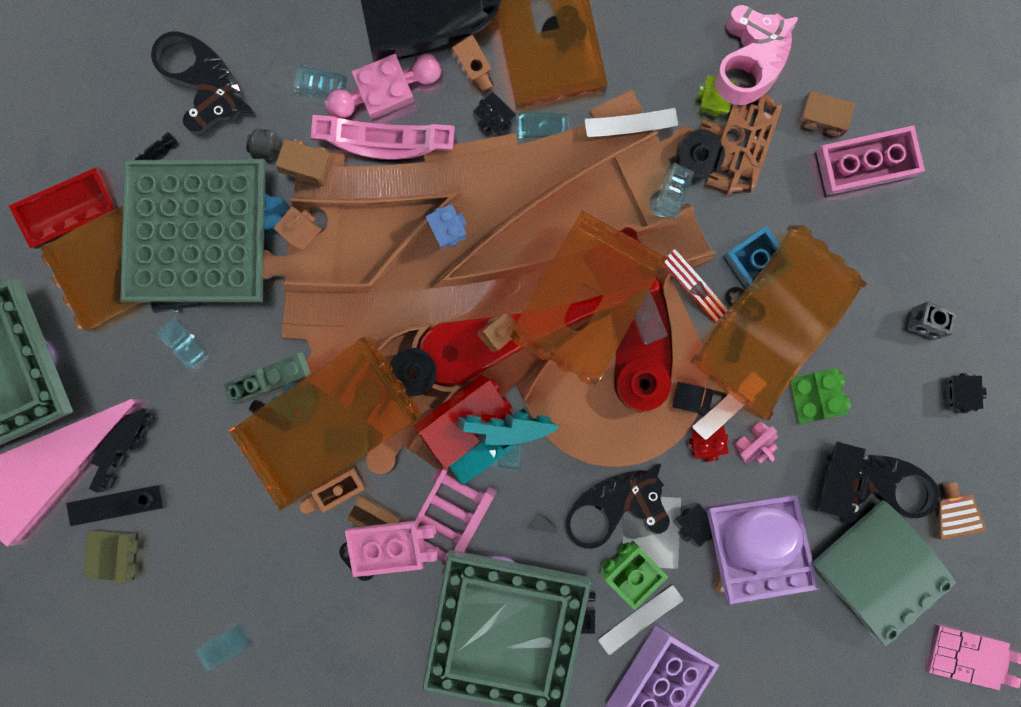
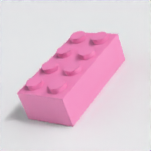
M914 125L822 145L816 150L826 196L912 178L925 172Z

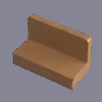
M359 495L347 520L358 527L398 523L401 517L368 498Z

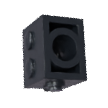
M492 91L485 99H481L479 106L473 111V117L479 121L477 125L486 134L490 132L494 137H498L512 127L511 124L516 120V113Z
M925 302L912 308L908 329L938 340L952 335L957 313L931 302Z
M960 373L958 376L948 378L949 411L959 410L961 413H969L970 411L977 412L983 409V400H986L987 392L986 387L982 386V376Z
M692 503L689 507L683 508L681 510L682 513L673 521L680 529L678 531L679 536L686 543L690 541L693 546L700 547L706 541L712 539L707 512L699 503Z

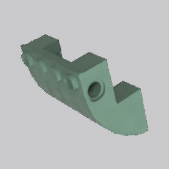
M885 500L878 503L812 562L831 589L851 607L867 630L884 646L894 641L904 629L912 625L922 613L930 609L940 597L948 593L956 584V581L929 545Z

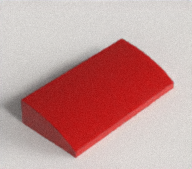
M95 167L9 205L30 249L117 211L99 167Z

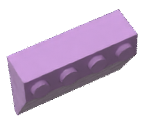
M655 626L605 707H694L718 669L719 664L662 628Z

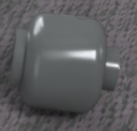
M254 129L252 134L247 136L246 150L254 159L273 160L276 154L281 151L282 139H278L277 133L274 130Z

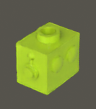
M707 75L704 86L699 87L697 100H701L698 112L710 114L713 117L720 116L726 118L730 111L731 103L724 100L718 94L715 88V76ZM728 79L732 84L735 85V80Z

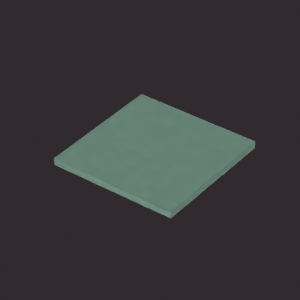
M124 160L120 301L263 302L266 160Z

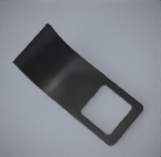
M678 382L673 408L706 415L710 412L713 394L722 396V400L728 394L706 388L702 403L704 387Z

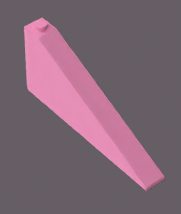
M130 399L0 454V541L7 547L17 544L92 459L107 436L141 403L139 400Z

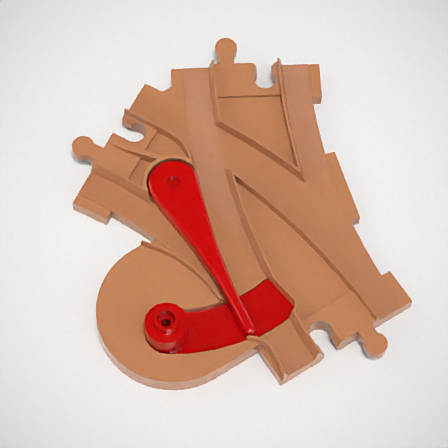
M633 89L590 109L589 112L591 118L644 113ZM584 124L520 145L517 144L516 133L454 144L453 151L432 150L424 154L425 162L396 165L346 166L347 157L345 154L330 153L333 161L324 186L295 178L294 195L290 198L291 206L301 212L304 210L308 212H324L328 218L327 227L323 232L317 234L303 251L288 242L287 257L274 256L269 251L264 250L263 280L270 279L273 276L285 278V282L283 281L285 298L281 338L306 340L312 353L306 360L311 375L305 377L307 380L348 408L356 399L357 391L364 382L374 380L381 385L383 390L381 401L372 407L364 418L386 434L380 445L368 452L366 463L372 472L376 474L390 472L396 463V455L402 447L416 454L437 470L438 468L443 470V467L436 461L413 425L481 375L495 380L500 388L497 392L501 398L516 384L532 418H537V415L549 416L551 421L559 425L558 430L545 437L569 456L593 465L623 467L646 462L669 450L687 433L697 418L698 413L673 408L677 383L682 382L704 387L703 403L707 384L706 357L699 335L672 281L675 277L662 264V261L675 249L694 269L713 260L716 252L710 249L694 216V206L691 207L690 204L686 203L676 208L670 216L660 217L652 212L649 202L652 196L659 193H668L679 187V180L670 161L677 157V147L680 140L688 131H694V129L686 126L680 127L675 130L672 137L660 142L657 137L658 132L653 130L588 137ZM452 204L456 213L461 212L467 223L463 227L467 238L459 241L458 245L454 247L450 246L441 250L426 216L432 214L433 210L437 208L441 209ZM506 313L507 316L510 315L516 321L520 333L498 351L491 352L477 332L485 327L491 318ZM418 348L427 352L436 363L437 378L433 387L425 394L411 397L399 393L393 387L388 369L392 358L397 353L405 349ZM414 365L413 368H407L406 372L409 373V379L419 376L420 373L417 371V366ZM449 469L446 475L455 479V475Z

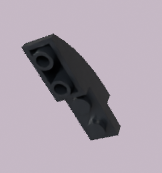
M142 408L122 421L103 441L90 462L99 467L90 484V490L99 493L109 489L113 482V471L123 461L124 456L122 453H133L134 450L137 451L143 439L141 434L144 429L150 426L153 419L151 416L153 410Z

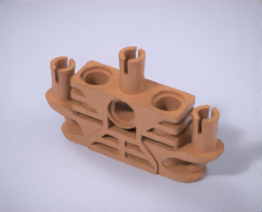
M739 83L738 87L741 88H751L750 86L744 85L742 83ZM767 93L753 101L756 105L751 104L748 107L746 105L731 104L724 126L702 119L699 129L709 130L717 134L725 149V158L718 171L723 172V170H727L726 174L732 175V178L713 172L708 175L705 185L727 191L726 196L731 195L732 192H739L745 189H749V193L753 192L782 108V104L779 103L777 106ZM764 104L773 111L772 114L763 111ZM754 113L755 116L752 125L749 126L752 114ZM727 133H736V135L738 136V141H730L727 137ZM746 134L748 135L745 146L741 147L739 145L745 138ZM740 155L741 158L737 169H735L738 156ZM741 175L749 178V182L745 183L738 182Z

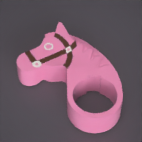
M744 5L733 8L726 28L730 34L741 38L744 47L727 55L716 74L715 88L724 100L735 105H746L761 98L770 90L787 61L792 44L791 31L798 20L797 17L784 19L778 13L776 15H763ZM729 69H742L752 73L756 78V86L751 88L738 87L728 80L725 71Z

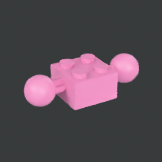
M393 54L352 71L359 89L351 93L341 89L332 91L326 97L325 109L330 116L346 119L352 115L355 106L365 103L373 121L414 104L415 101L408 84L415 81L422 84L436 82L442 72L441 63L431 54H422L414 60L412 68L402 71L396 54Z

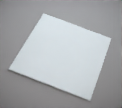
M661 497L662 505L670 519L668 529L661 534L648 532L642 519H636L628 512H625L623 544L626 542L630 543L633 540L659 568L678 569L680 537L678 531L680 529L673 521L681 513V498Z

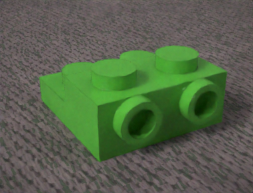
M838 368L788 378L798 424L848 414L847 409L851 408L849 396L843 393L842 386H845L846 382L843 372H839Z
M632 540L630 543L626 542L618 549L619 554L613 560L608 559L602 564V571L599 574L636 610L668 576Z

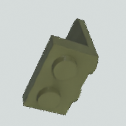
M89 531L86 540L84 576L89 579L115 580V583L119 584L132 581L135 574V564H133L137 550L136 533Z

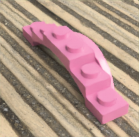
M313 115L311 140L329 141L345 151L364 157L400 160L418 157L432 150L453 151L455 126L438 124L421 126L388 125L340 119L335 116Z

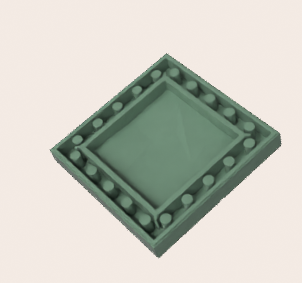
M9 279L0 284V445L73 412L21 279Z
M449 550L422 691L503 707H565L589 597L591 577Z

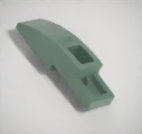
M300 352L228 381L223 386L232 406L311 375L303 352Z

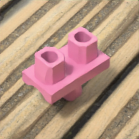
M760 421L752 428L753 434L758 438L753 444L745 436L735 443L746 465L754 458L760 464L766 458L770 462L775 460L772 453L778 447L772 442L778 438L777 430L773 426L769 428Z

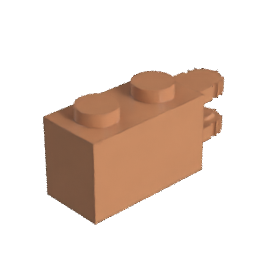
M354 465L313 487L311 494L301 500V505H299L300 511L304 514H310V512L320 508L322 513L365 490V485Z

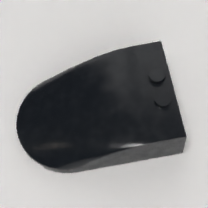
M361 0L373 62L396 54V57L419 53L473 35L484 29L494 19L499 10L501 0Z

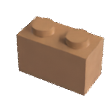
M810 91L805 96L798 123L804 124V127L807 129L817 130L819 128L826 130L828 135L839 137L849 130L856 104Z
M285 139L275 166L279 173L324 186L333 159L328 150L323 147L315 146V148L306 146V143L297 139L289 141Z

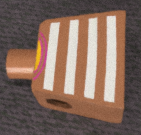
M473 35L452 47L450 54L470 84L476 81L482 92L494 85L487 74L492 68ZM471 64H477L480 70L474 71L471 68Z
M957 482L943 484L945 497L939 498L937 506L933 510L935 538L943 540L985 532L986 527L973 495L960 494Z

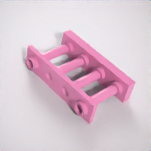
M449 467L443 468V470L438 468L432 479L436 483L416 518L417 525L435 524L437 533L453 541L452 544L456 546L454 551L464 552L497 490L488 487L485 493L482 491L479 493L446 475L450 469ZM441 483L475 501L474 504L478 505L476 511L468 513L437 496L436 493ZM430 504L464 521L463 524L467 526L465 531L457 533L426 516L425 513ZM424 541L425 549L435 547ZM439 549L440 557L438 559L442 561L441 564L446 566L448 552L446 553Z

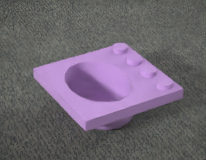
M797 496L716 507L707 510L727 605L819 590Z

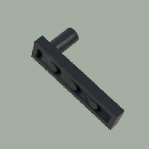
M162 485L66 503L70 526L166 508Z

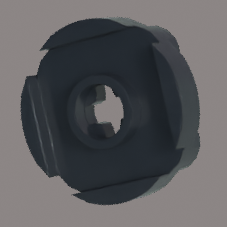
M704 129L688 131L677 147L678 166L688 175L698 178L707 177V175L720 169L725 158V149L718 135ZM700 147H703V151L706 152L705 157H700V160H698L696 150H699Z
M418 348L405 349L397 353L389 364L388 373L393 387L403 395L411 397L423 395L435 384L437 378L436 363L424 350ZM414 365L417 366V371L420 373L419 376L409 379V373L406 372L407 368H413Z

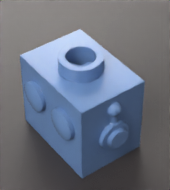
M452 204L441 209L437 208L433 210L432 214L426 216L441 250L450 246L454 247L458 245L459 241L467 238L463 228L467 223L461 212L456 213Z

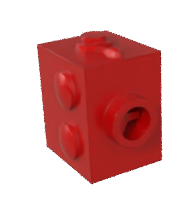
M721 426L706 440L695 430L688 431L690 438L688 447L692 450L691 455L693 459L704 458V462L719 460V455L729 454L727 445L729 437L725 433L724 426Z

